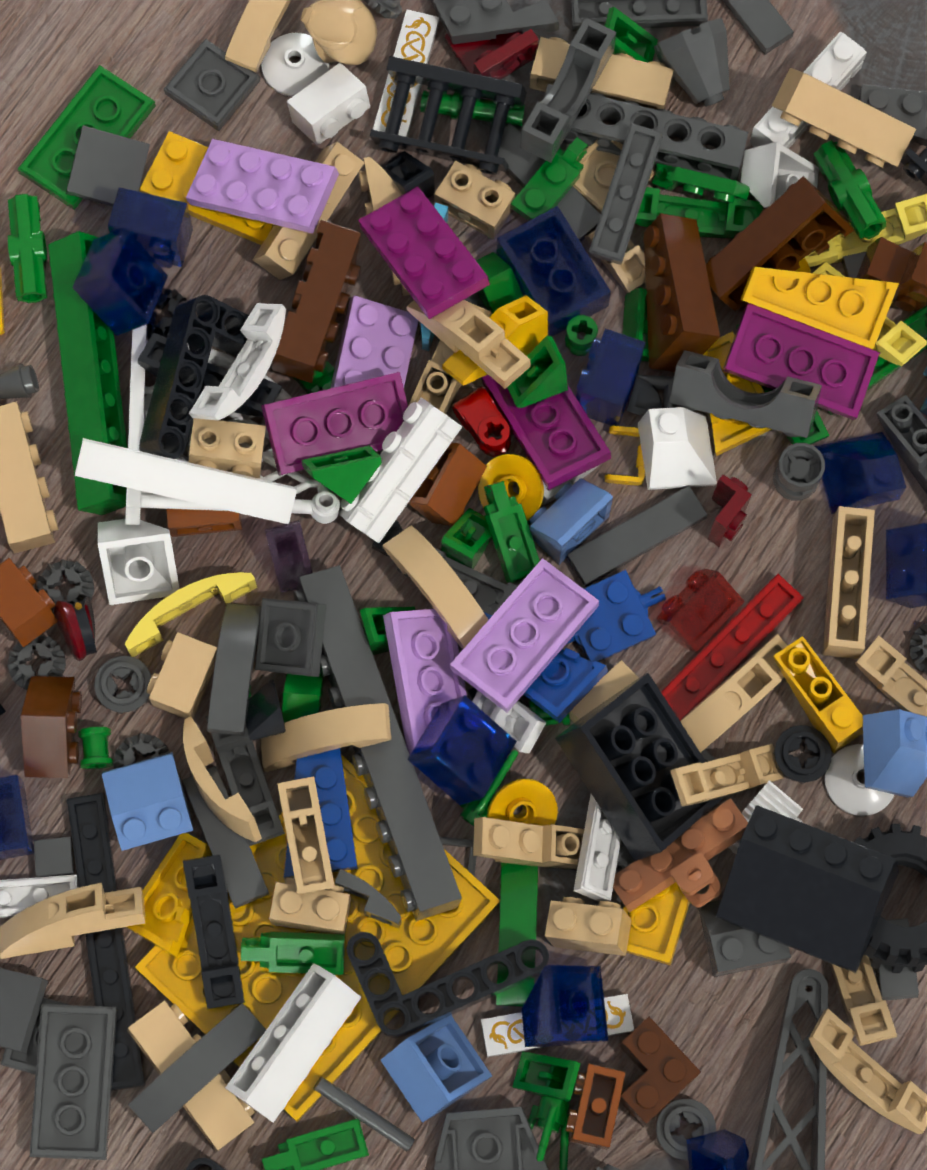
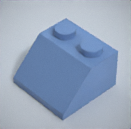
M582 478L574 485L570 482L565 484L555 495L557 501L549 509L544 506L540 508L529 521L532 524L530 532L533 540L558 565L567 558V554L574 551L609 518L613 496Z
M901 709L863 715L865 788L907 798L913 797L927 778V717Z
M173 752L101 773L121 851L193 831L192 818Z
M452 1015L408 1037L381 1059V1062L422 1123L440 1113L492 1077Z

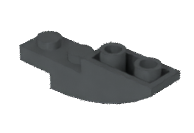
M904 395L878 411L877 417L900 457L927 494V419L908 396Z

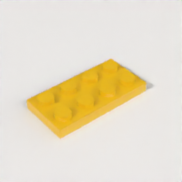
M169 131L139 189L141 195L262 245L272 230L273 224L189 204L186 196L208 147Z

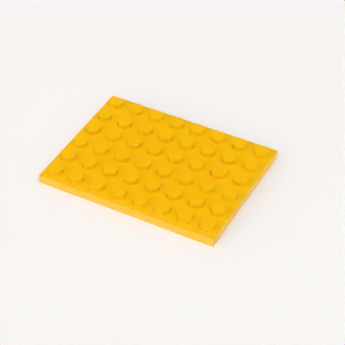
M342 754L358 868L345 871L364 880L379 891L401 916L402 923L398 929L365 916L364 908L367 900L350 894L351 904L345 932L344 974L335 976L360 995L361 999L284 1108L296 1122L322 1096L313 1089L319 1078L323 1077L333 1084L382 1031L376 1022L348 956L347 945L351 937L360 932H368L376 936L402 995H405L423 987L500 903V900L444 849L462 899L458 908L416 921L413 912H407L403 905L401 891L404 890L400 876L395 878L392 874L388 857L392 856L388 843H382L379 838L376 822L380 820L376 809L370 810L366 802L364 788L368 787L364 776H358L354 765ZM283 812L279 815V819L285 834L250 846L269 895L235 909L228 893L245 1003L243 1004L265 1029L269 1027L306 974L269 972V968L260 967V961H241L242 939L261 937V933L267 932L318 933L272 925L269 920L276 882L285 883L284 870L288 839ZM332 872L334 885L339 872ZM193 914L191 915L177 958L155 945L135 966L172 1004H176L182 1013L205 1035L240 1005L234 1004L207 1009ZM361 942L355 948V957L359 960H368L375 953V946L371 942ZM381 975L374 977L369 985L370 991L376 995L386 993L390 987V980ZM392 1010L386 1014L384 1019L385 1026L400 1012L399 1010ZM259 1039L233 1062L240 1067Z

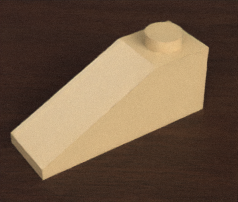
M314 776L277 783L298 895L335 888Z

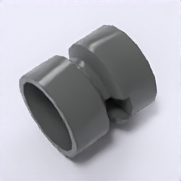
M795 443L788 446L782 452L773 474V483L777 492L791 501H801L809 498L816 491L825 470V460L822 453L815 446L808 443Z

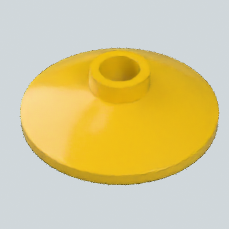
M504 454L493 458L486 464L487 467L478 485L479 499L483 508L489 505L484 487L504 481L508 497L515 496L517 503L522 504L527 521L530 520L540 509L543 501L544 486L540 473L532 462L520 455ZM514 482H517L519 486V494L513 491Z
M519 779L506 784L495 794L490 802L487 818L540 826L555 825L558 807L553 793L543 783L533 779ZM523 805L522 811L519 814L514 815L513 813L518 806Z

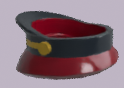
M85 596L82 601L73 604L58 600L54 607V614L58 620V627L74 659L81 661L87 655L97 653L95 646V620L90 598Z

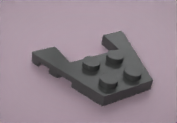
M430 0L453 44L496 39L498 34L514 32L523 34L530 29L546 28L547 32L559 30V21L547 0H541L515 12L512 11L507 0Z
M522 1107L446 1113L435 1157L434 1170H548L544 1159L541 1162L536 1159L539 1145Z

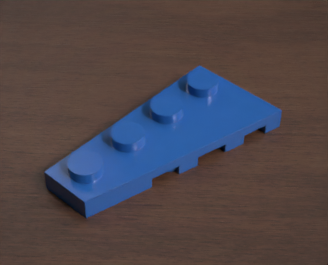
M485 613L489 620L492 615ZM568 648L562 649L523 695L560 723L607 674V665L598 661L591 662L580 657L579 653Z
M340 748L297 759L295 780L313 776L315 778L332 872H339L340 869L344 871L358 869ZM288 843L284 880L286 878H295Z

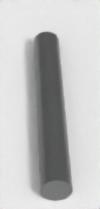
M320 1077L313 1088L315 1091L406 1152L411 1148L415 1139L323 1077Z

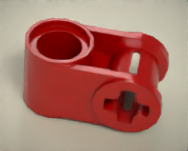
M482 386L452 405V409L462 426L472 435L486 455L497 457L504 455L511 446L510 427L497 409L491 396ZM493 433L495 436L501 435V439L496 440L494 437L489 438V434Z

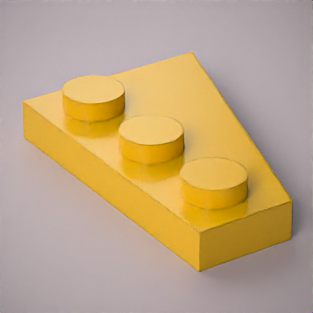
M188 833L178 836L142 890L145 905V924L126 927L176 958L192 915L183 860L212 856L208 844Z

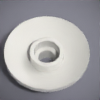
M288 33L274 39L261 63L262 73L267 84L276 92L293 97L329 71V63L323 62L317 54L312 37L303 33ZM298 56L301 60L297 63H292L289 61V58Z
M864 744L847 746L839 750L831 758L830 766L824 777L827 794L840 810L854 816L876 814L891 802L894 794L865 788V784L857 780V773L864 772Z

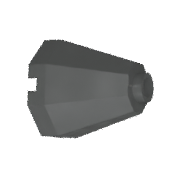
M722 18L702 23L698 28L692 30L690 28L654 46L658 60L665 64L666 67L674 70L672 77L695 104L704 102L705 107L724 100L722 93L730 90L727 30Z

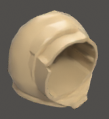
M320 0L311 4L310 7L303 9L301 21L310 33L317 54L323 62H340L352 66L367 61L376 45L377 26L372 12L360 0Z

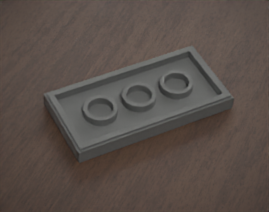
M41 1004L29 1157L107 1160L117 1021L116 1007Z

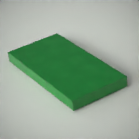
M99 65L19 166V174L75 210L83 198L65 193L82 126L131 138L155 108V101Z

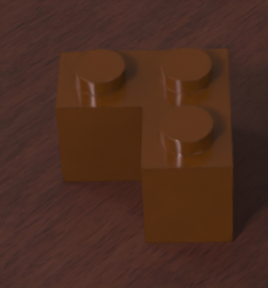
M880 237L868 246L856 278L899 283L892 301L902 310L918 311L927 305V242L910 251Z
M31 676L20 715L25 777L69 778L72 764H78L79 743L72 742V733H76L77 713H81L82 693L81 691H75V677Z
M650 1016L619 1045L644 1072L620 1097L622 1105L643 1127L701 1073Z

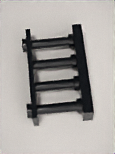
M389 56L386 70L394 78V82L397 85L385 132L371 129L370 137L375 144H378V149L389 153H397L398 149L471 164L477 166V170L491 175H497V171H508V163L505 158L498 157L509 109L513 108L514 104L524 106L527 92L523 84ZM415 83L427 85V89L430 90L418 139L398 135L410 87H414ZM448 90L460 92V96L463 98L451 146L431 142L443 94H447ZM481 97L493 99V103L496 105L484 154L465 150L476 101H480Z

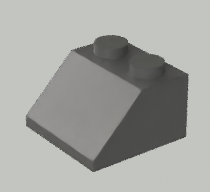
M721 900L708 902L698 908L714 977L786 963L791 958L789 946L717 918L716 915Z

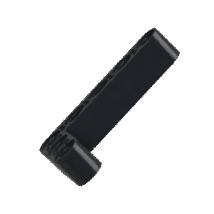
M201 295L180 302L176 306L140 438L139 449L141 452L172 459L178 458L184 453L193 422L189 412L199 398L211 348L214 346L237 357L247 341V338L240 329L249 315L208 295Z
M360 932L352 936L347 945L349 959L376 1022L382 1032L391 1038H400L538 977L545 972L549 962V954L545 945L537 940H527L402 995L376 936L368 932ZM367 941L374 944L375 953L370 959L359 960L355 957V948L359 943ZM529 949L539 951L543 957L542 963L536 968L526 967L521 960V956L525 951ZM496 964L505 966L509 972L507 979L499 984L491 982L487 977L489 968ZM380 975L387 977L390 980L388 991L382 995L373 994L369 988L371 980ZM459 980H469L474 985V992L470 997L460 999L454 995L453 986ZM425 995H434L440 1001L438 1010L433 1014H424L419 1010V1001ZM392 1010H399L405 1015L403 1026L396 1030H391L384 1024L386 1014Z

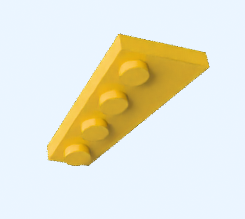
M753 266L740 300L873 350L899 283Z

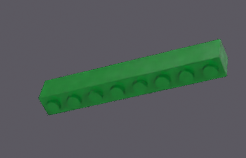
M77 231L48 244L77 506L79 511L105 515L126 507L127 487L75 476L82 440L85 438L127 448L103 239Z

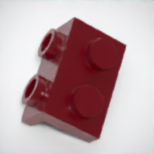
M723 474L719 478L712 496V500L723 509L715 518L708 540L718 547L721 546L725 539L732 541L744 525L742 523L747 517L745 511L752 494L747 492L748 487L742 481L735 477L729 479Z

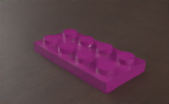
M418 186L358 220L361 230L428 319L490 285L487 274Z
M748 303L742 314L723 371L772 390L780 386L787 376L820 384L822 388L818 407L855 420L858 417L880 352Z
M400 372L261 405L278 475L304 470L301 461L303 459L369 445L375 451L383 450V441L391 432H397L404 422L403 414L408 407Z
M488 374L482 377V384L507 421L529 460L537 468L548 490L611 459L609 448L569 386L565 392L529 406L517 408L508 388L504 389Z

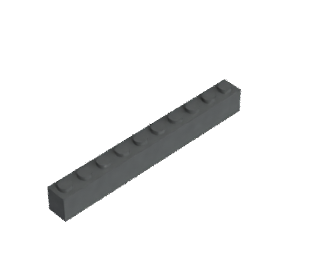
M338 565L300 576L297 590L293 591L294 601L326 604L320 673L322 677L328 676L332 688L328 689V694L332 707L338 709L379 703L389 705L391 740L362 748L353 746L355 754L352 755V761L357 775H363L368 788H364V795L370 810L376 809L380 820L376 822L379 838L382 843H388L392 856H389L388 860L392 874L395 878L400 876L404 890L401 891L403 905L407 912H413L416 921L458 908L462 899L342 569Z

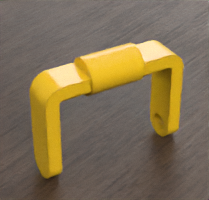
M609 427L610 434L640 437L639 430L635 427ZM641 444L637 449L636 468H638V477L607 474L604 478L605 482L635 486L643 484L645 470Z

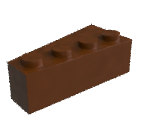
M803 176L796 183L790 185L786 192L770 207L765 208L759 217L743 231L739 232L726 247L709 259L706 269L710 287L724 303L736 311L748 303L740 299L753 266L796 271L800 268V260L814 251L817 255L830 248L827 243L840 233L843 237H846L855 230L837 208Z
M324 220L320 221L317 229L316 248L311 247L306 260L307 264L303 274L305 282L299 280L292 303L294 311H288L280 343L273 359V371L309 383L313 382L316 371L323 372L329 352L324 351L327 342L334 343L340 323L335 322L338 313L345 314L350 300V294L346 293L348 286H355L360 274L361 266L356 265L361 237L360 232Z

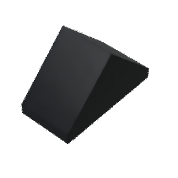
M406 151L381 165L402 194L409 192L417 186L427 198L435 194V174L432 168Z

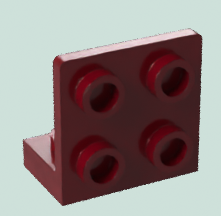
M532 29L523 34L515 32L498 34L496 39L453 44L448 34L445 35L446 43L467 73L502 79L534 60L539 44V39Z

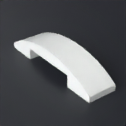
M257 303L240 329L247 338L246 343L219 387L205 386L189 412L192 418L217 421L223 419L243 405L257 389L265 377L280 343L286 308L282 304Z

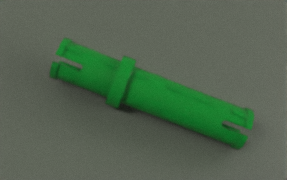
M423 90L420 112H425L430 91ZM454 92L453 95L443 94L438 114L450 116V119L457 120L463 100L460 93ZM480 99V101H476L472 119L492 122L496 108L493 100ZM514 104V107L509 109L506 124L511 123L512 125L522 127L525 104L524 106Z

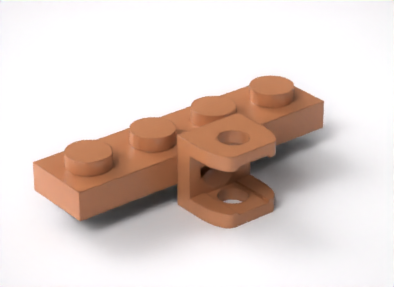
M730 798L701 817L662 852L635 861L616 873L613 888L627 910L631 912L676 882L687 900L693 906L700 908L722 893L721 883L713 872L708 860L739 841L744 834L748 822ZM709 885V889L706 893H696L705 886Z

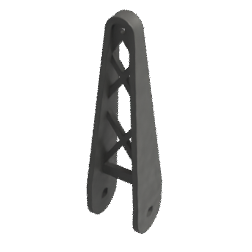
M805 969L798 972L789 985L749 1170H767L789 1145L802 1170H825L827 1067L816 1052L814 1065L806 1049L811 1044L809 1037L812 1031L802 1041L792 1021L793 1015L806 1001L817 1022L823 1011L828 1009L827 980L820 972L813 969ZM805 987H811L812 991L807 992ZM790 1034L796 1049L784 1061ZM801 1056L814 1082L813 1107L792 1130L776 1096L780 1077ZM774 1113L785 1135V1139L764 1161ZM812 1120L811 1161L809 1166L796 1137Z

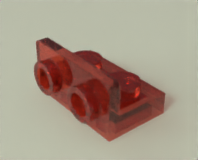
M702 569L690 575L686 580L687 586L678 595L670 597L661 608L663 611L656 618L661 624L668 625L683 643L694 652H697L745 602L719 571Z

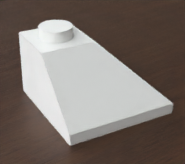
M778 142L744 150L741 183L749 186V192L764 208H767L781 197L790 185L796 183L803 176L817 188L819 167Z
M684 407L648 409L638 422L647 490L685 488L687 486H715L717 480L707 417Z
M125 519L98 522V548L109 605L163 598L180 589L169 529L140 520V525H126Z

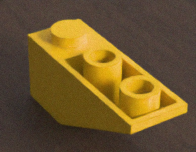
M527 295L499 307L489 317L504 329L505 338L526 356L548 335V311ZM461 350L456 353L454 352L442 364V369L463 386L487 375L483 369Z
M803 636L773 656L810 722L828 740L833 753L863 734V715Z

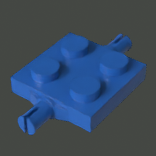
M626 570L584 588V590L599 600V606L567 644L575 641L583 649L587 660L600 662L654 637L656 632L649 620L647 608L666 600L665 594H661L662 588L659 586L641 595L634 588Z

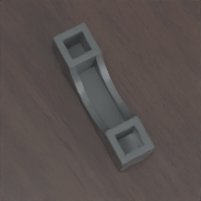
M585 17L569 46L566 58L553 86L541 102L536 103L522 128L520 148L550 163L552 162L612 56L617 32Z
M684 350L676 365L669 403L677 404L691 411L700 410L712 413L720 419H735L747 422L755 428L766 427L782 431L790 437L801 436L807 438L815 420L822 385L787 376L783 383L772 391L749 393L735 387L728 381L722 372L719 359Z

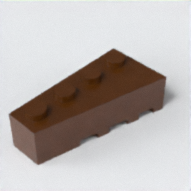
M660 213L652 224L646 228L643 238L647 290L649 368L675 372L676 365L684 350L703 355L718 340L720 332L697 220Z

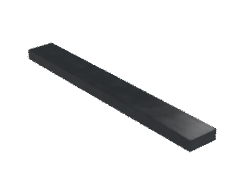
M97 793L68 798L67 807L79 887L102 883L105 893L118 891L104 794ZM123 927L87 933L85 935L95 1006L117 1008L112 1091L145 1086L141 1049L127 1031L128 1027L136 1022V1014Z

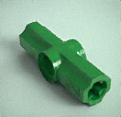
M828 141L813 153L814 161L827 181L828 191L836 208L839 211H844L859 239H871L879 235L886 227V219L872 197V190L864 172L861 169L856 170L846 151L836 146L838 142Z
M20 194L8 199L11 235H8V251L11 265L14 266V284L17 300L26 303H37L48 298L44 264L47 262L46 241L44 232L41 231L40 204L37 196Z

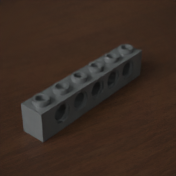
M547 84L544 98L546 97V95L548 94L553 85ZM590 93L579 112L582 116L575 119L563 141L564 143L571 144L578 137L588 146H591L597 140L599 146L596 150L620 156L622 150L611 141L624 144L630 123L664 133L654 163L655 165L660 163L737 181L749 132L740 130L733 125L722 126L713 124L700 117L688 118L673 114L666 109L655 110L640 106L633 101L622 102L609 99L600 93ZM603 121H612L615 125H606ZM670 137H679L683 141H673ZM703 145H712L716 149H706Z

